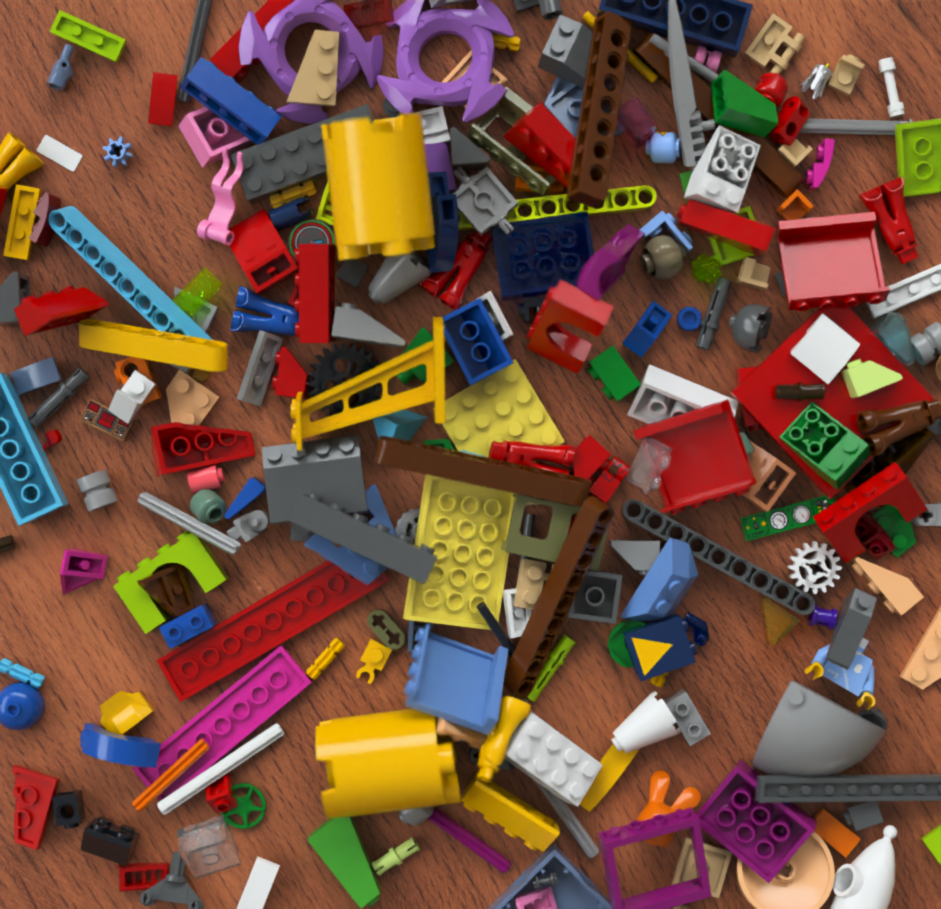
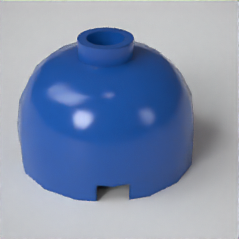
M18 681L7 685L0 691V723L10 730H25L40 721L45 711L44 697L42 698L38 688L30 686V683L26 684Z

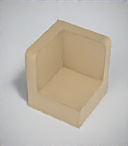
M795 138L791 146L782 145L777 152L795 167L813 148L810 145L805 148Z
M746 257L742 261L736 283L763 291L768 289L769 284L767 281L771 268L755 263V259Z

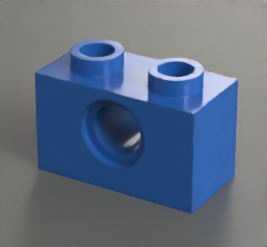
M204 603L160 626L159 629L171 649L215 626L217 622L207 603Z

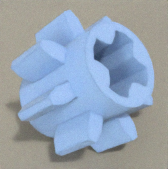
M121 136L118 141L109 138L110 144L108 147L103 146V149L108 154L104 159L106 161L113 159L112 165L117 168L119 163L128 166L126 162L128 158H134V155L129 152L132 144L127 143L123 145L124 138ZM118 147L121 149V156L119 157L115 155V149Z

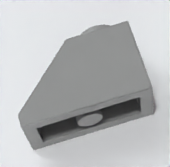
M610 540V546L634 570H639L640 575L648 573L660 554V541Z

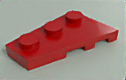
M14 765L15 787L13 788V797H15L16 803L14 841L17 844L38 850L41 848L53 806L52 797L56 795L60 779Z

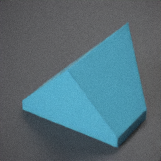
M404 409L373 418V423L378 439L380 436H389L410 441L428 417Z

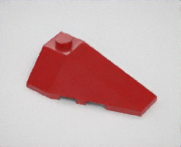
M178 422L151 427L152 457L156 476L256 456L251 432Z

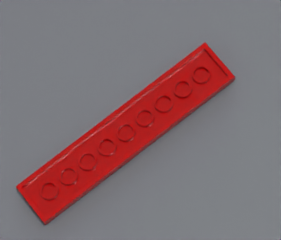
M326 561L156 661L179 701L182 702L389 581V578L384 571L370 584L365 585L341 570L336 564Z

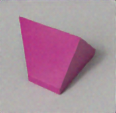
M75 548L66 549L60 570L62 594L64 595L98 579H104L108 556Z

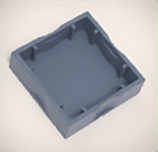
M552 843L487 909H517L515 895L534 890V876H538V879L549 878L552 872L556 873L558 884L555 886L552 883L542 884L540 888L545 886L552 887L557 909H611L610 899Z

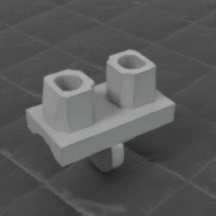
M253 510L234 520L235 526L229 529L227 533L230 538L236 541L244 539L247 542L267 531L269 517L262 510Z

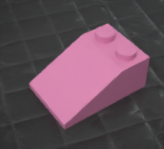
M206 107L186 114L179 124L181 132L202 168L223 159V146L227 147L229 156L252 143L250 139Z

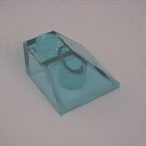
M891 311L886 313L870 330L903 366H909L914 363L910 330L905 325L907 323L906 319L900 313Z

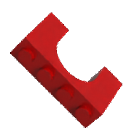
M560 280L556 288L551 286L526 338L530 339L526 349L578 374L593 344L568 332L558 322L574 325L599 337L614 306L600 299L597 300L580 289Z
M895 462L813 516V518L846 564L866 551L856 537L855 527L861 516L868 510L879 505H892L896 507L908 523L928 509L907 476Z

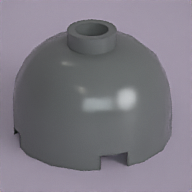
M749 304L742 307L737 315H732L729 328L732 329L734 342L740 348L749 352L759 353L763 347L759 345V342L762 338L766 339L769 332L772 313L768 312L771 310V307Z

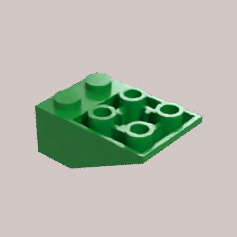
M812 401L779 436L809 467L837 490L870 456L869 445Z

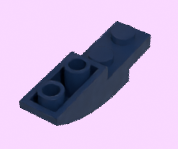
M446 171L429 172L428 177L435 231V248L426 249L430 273L452 271L458 242L456 194L450 195Z

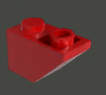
M281 347V352H276L275 366L279 367L278 375L273 376L272 390H275V395L292 398H296L298 392H303V399H306L308 388L306 382H308L309 376L306 375L307 372L291 351L286 347Z
M588 435L575 449L572 469L573 476L585 478L592 482L594 478L591 476L598 469L601 472L610 463V460L607 458L611 454L591 435Z

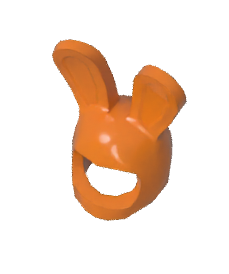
M658 770L651 777L649 801L635 821L651 819L658 814L666 815L676 812L678 809H693L700 802V792L694 787H688L682 791L671 807L664 804L670 785V776L667 772ZM676 831L644 841L651 845L666 848L670 845Z

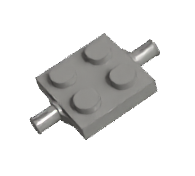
M458 167V171L456 169L453 172L462 183L460 188L454 193L457 198L458 210L480 236L491 227L497 225L501 227L506 235H509L515 228L506 220L509 212L518 206L516 199L488 167H485L478 174L471 177L466 174L462 167Z

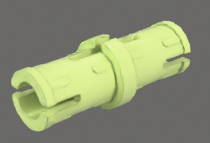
M410 837V839L396 848L391 847L387 854L373 861L371 864L374 870L377 869L376 873L379 876L382 875V873L396 864L398 866L403 863L402 860L419 851L420 847L417 842H414L415 839Z

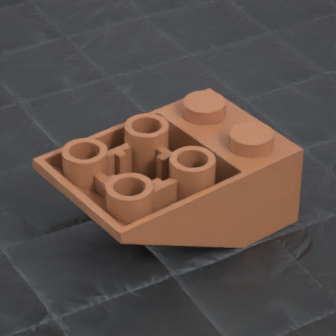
M751 442L754 447V453L750 456V464L757 483L750 487V492L741 496L762 511L768 512L796 472Z

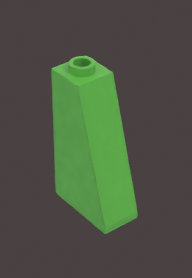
M353 817L329 819L309 835L308 842L360 908H363L366 904L370 907L379 900L380 897L378 895L381 892V886Z

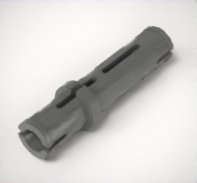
M717 278L704 320H701L700 325L702 328L695 344L697 348L707 351L711 349L715 332L720 327L718 323L732 282L728 279Z
M79 367L66 381H62L59 384L60 387L28 417L29 421L35 427L40 428L70 397L73 398L76 395V391L90 379L88 373Z

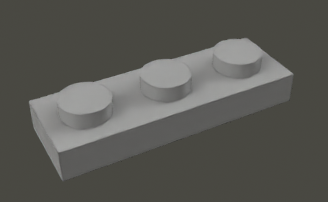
M259 330L237 396L238 400L261 407L275 365L276 352H279L283 338Z

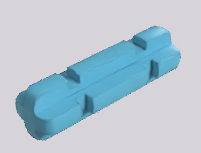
M6 658L0 661V672L4 674L9 673V676L26 684L29 682L30 686L35 688L42 686L45 679L43 675L33 674L32 670L17 663L12 664L13 662Z

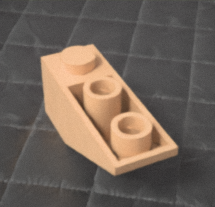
M855 557L852 559L854 562L852 568L859 576L862 577L864 575L868 579L869 583L867 586L875 595L880 594L885 600L883 605L891 614L895 612L902 616L924 597L909 578L861 558Z

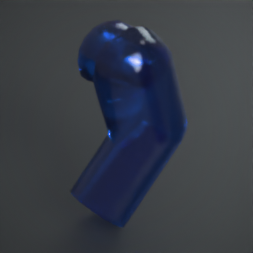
M687 612L683 618L693 628L695 644L698 646L706 645L709 641L707 623Z

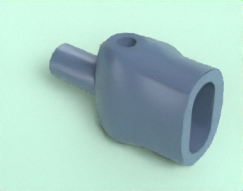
M65 44L60 58L53 64L46 85L58 91H64L67 82L73 77V70L69 62L74 51L73 46Z

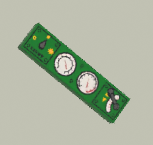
M823 495L770 509L768 512L763 511L740 517L745 541L814 524L816 521L813 516L835 503V497L828 499Z

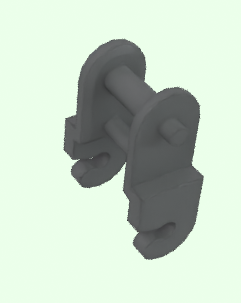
M552 872L549 878L538 879V876H534V888L540 889V885L552 883L553 886L557 885L556 873Z

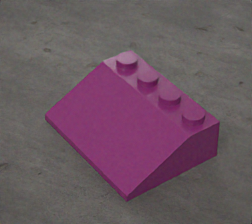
M740 759L696 815L699 817L701 828L766 882L770 883L814 832L817 821L794 802L759 803L756 800L757 776L761 775Z

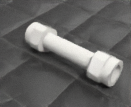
M893 57L881 59L878 61L880 74H884L890 103L887 106L890 118L905 115L904 104L899 102L893 71L896 69Z

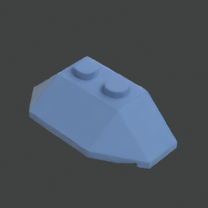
M673 538L668 539L620 615L622 619L646 622L674 614L699 575L687 542Z

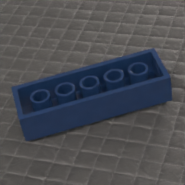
M601 0L597 17L609 11L631 20V27L668 38L669 0ZM676 0L685 43L697 47L700 45L706 47L707 50H717L722 52L723 55L736 57L753 7L752 4L739 0Z

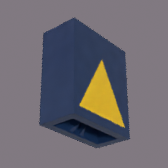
M673 614L622 632L634 671L640 681L696 662L694 655H697V651L693 641L689 642L686 633L689 632V627L685 618L681 619L678 614Z

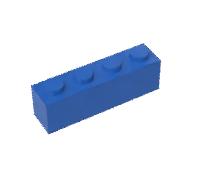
M203 57L199 59L179 87L256 145L265 141L281 118L271 106L265 105L252 92L245 90L232 77L225 75L212 62L205 60Z

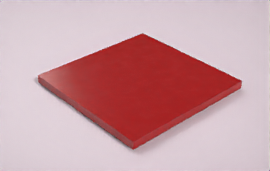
M845 305L834 306L830 309H821L819 307L730 392L828 499L834 497L875 456L870 454L839 490L821 478L779 438L811 401L863 440L864 436L896 426L898 422L878 427L867 433H861L857 425L858 412L890 409L911 402L923 400L930 402L934 400L851 308ZM824 313L860 343V346L847 363L857 359H861V362L872 361L901 374L903 379L860 397L851 398L841 374L842 370L848 368L846 364L832 381L827 384L791 355L790 351L805 336L806 331L818 317ZM798 382L803 384H824L825 396L824 399H803L802 401L797 399H776L774 390L776 385H791Z

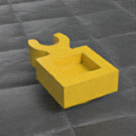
M371 638L360 659L366 665L359 668L356 677L359 678L362 672H368L370 678L367 683L371 684L375 678L374 669L382 671L392 649Z

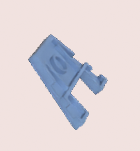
M373 484L366 490L367 509L372 517L367 523L376 526L377 523L390 528V534L396 536L378 488ZM316 533L303 544L309 550L312 549L320 554L322 558L336 564L341 570L365 585L370 584L388 568L341 545L337 548L331 540Z

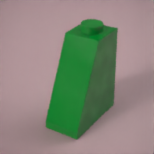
M723 70L710 85L715 123L764 138L777 126L776 105L728 71Z

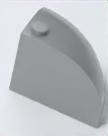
M791 681L764 732L752 766L769 775H836L853 767L869 755L879 744L886 730L801 683Z

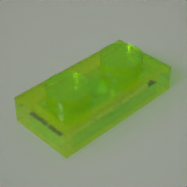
M204 267L172 301L192 318L224 284Z

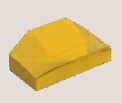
M120 690L99 706L102 714L100 722L105 729L120 735L154 711L140 691L126 693Z

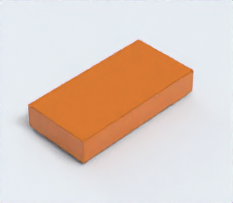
M823 807L813 818L817 821L814 832L845 858L861 840Z

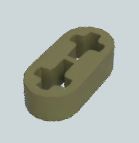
M375 609L369 614L367 619L368 625L389 649L394 650L402 647L405 642V633L389 614L382 609ZM382 614L384 616L383 623L386 625L385 629L380 624L373 625V615L380 616ZM389 629L393 634L399 633L400 643L393 642L391 644L389 642L390 635L386 631Z

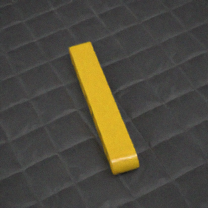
M96 319L79 321V346L82 348L207 371L220 372L228 369V345L225 342Z

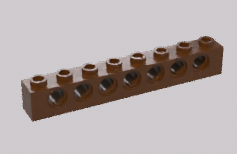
M606 11L594 21L567 191V199L589 207L605 201L608 194L607 183L612 169L610 163L615 149L614 137L618 127V110L622 103L621 91L625 82L624 71L629 57L627 51L632 37V21L609 11Z

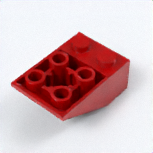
M265 209L228 229L234 233V240L229 246L257 294L262 295L299 272V266L295 263L293 256Z

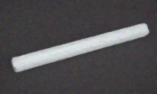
M275 723L159 801L157 806L161 813L166 815L282 737L284 731L281 726Z

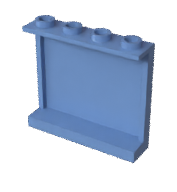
M426 622L423 628H418L415 636V641L418 644L414 646L411 658L414 659V662L411 663L407 674L411 678L404 689V694L407 695L405 706L489 735L499 717L508 648L499 646L493 655L429 631L430 623Z

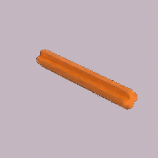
M200 739L132 802L133 807L138 812L143 811L209 750L210 746L208 743Z

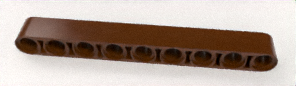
M649 32L632 51L672 91L669 57L664 55V51L649 42L653 36V33ZM690 69L696 102L695 111L700 110L701 119L703 121L714 119V132L718 126H722L761 145L753 169L781 196L788 198L803 183L804 178L761 136L715 123L711 88Z
M389 436L379 437L374 462L384 466L581 507L588 498L592 484L590 480L577 476Z
M594 496L587 498L583 502L505 670L503 685L518 698H525L531 693L613 518V509Z

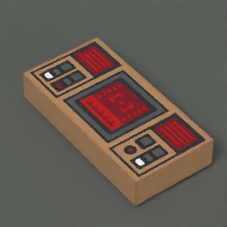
M90 399L80 421L121 441H125L135 419H132L127 424L108 410V406Z

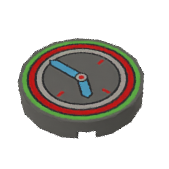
M304 220L295 225L290 232L288 239L289 251L295 259V249H299V244H335V234L330 226L321 220Z

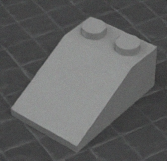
M342 303V307L336 306L332 336L335 339L407 348V342L359 310L356 307L357 305Z

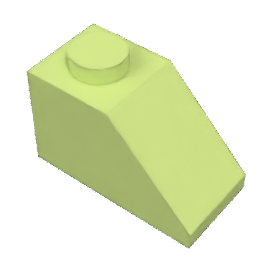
M861 359L847 363L848 368L841 371L851 398L860 397L903 379L902 375L872 361L861 362Z

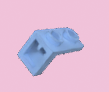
M661 211L640 229L645 233L643 239L648 236L653 238L663 230L661 227L663 224L675 240L684 246L686 253L693 249L691 245L692 239L685 231L681 233L675 226L677 221L670 213L665 214Z

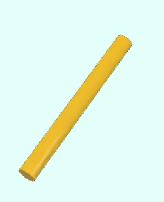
M587 11L582 19L593 28L596 17ZM628 48V62L652 84L658 76Z

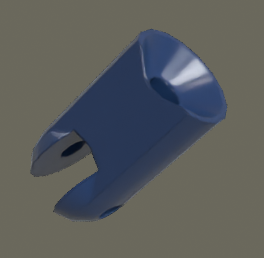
M300 197L270 210L269 214L277 231L279 232L310 218L314 209L299 213L297 208L308 203L310 200Z

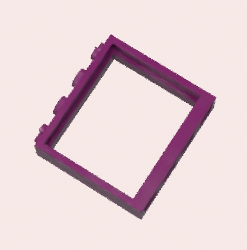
M692 808L678 809L676 812L666 815L658 814L651 819L632 821L629 825L610 827V830L598 833L611 909H669L712 897L700 820ZM690 828L698 878L622 899L613 848Z

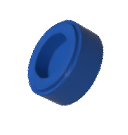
M685 307L677 315V324L684 331H693L701 324V314L694 307Z

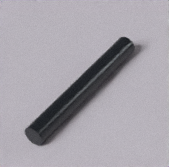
M485 602L479 603L476 608L501 645L508 648V655L511 658L516 648Z

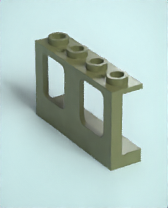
M505 87L507 89L506 94L476 125L474 123L471 125L467 137L477 147H481L488 152L494 161L500 162L507 167L513 176L525 181L532 191L539 192L544 196L556 182V179L550 174L544 179L522 162L526 155L511 144L506 149L484 132L496 118L502 119L512 127L521 116L533 108L508 87Z
M513 493L515 502L506 541L503 540L501 550L556 562L568 536L572 515L575 512H579L581 507ZM528 502L550 506L553 510L548 534L545 539L520 534L523 513ZM607 531L588 570L599 571Z

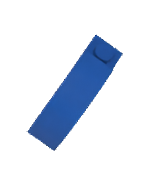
M85 723L84 730L80 735L82 752L89 756L118 764L156 768L161 744L151 738L112 733L92 723Z

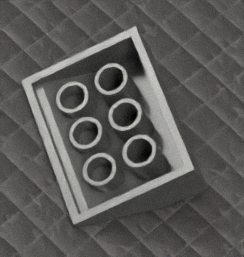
M358 435L303 442L302 450H297V443L262 447L263 471L271 525L292 523L290 519L301 495H309L310 492L322 496V502L330 506L334 502L345 507L344 512L350 515L354 513H368L362 448Z

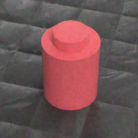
M217 464L187 471L189 486L193 494L202 489L212 490L222 487V482H225L222 467L218 468Z

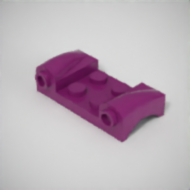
M630 224L619 230L584 265L576 284L578 289L599 300L625 273V266L637 242L643 238L645 233Z

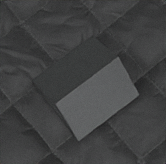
M453 126L450 129L453 172L456 169L458 171V167H462L464 171L489 168L490 157Z

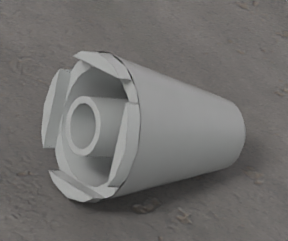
M415 250L412 253L388 255L368 286L370 290L368 295L377 304L380 302L383 304L388 303L432 274L430 273L428 260Z

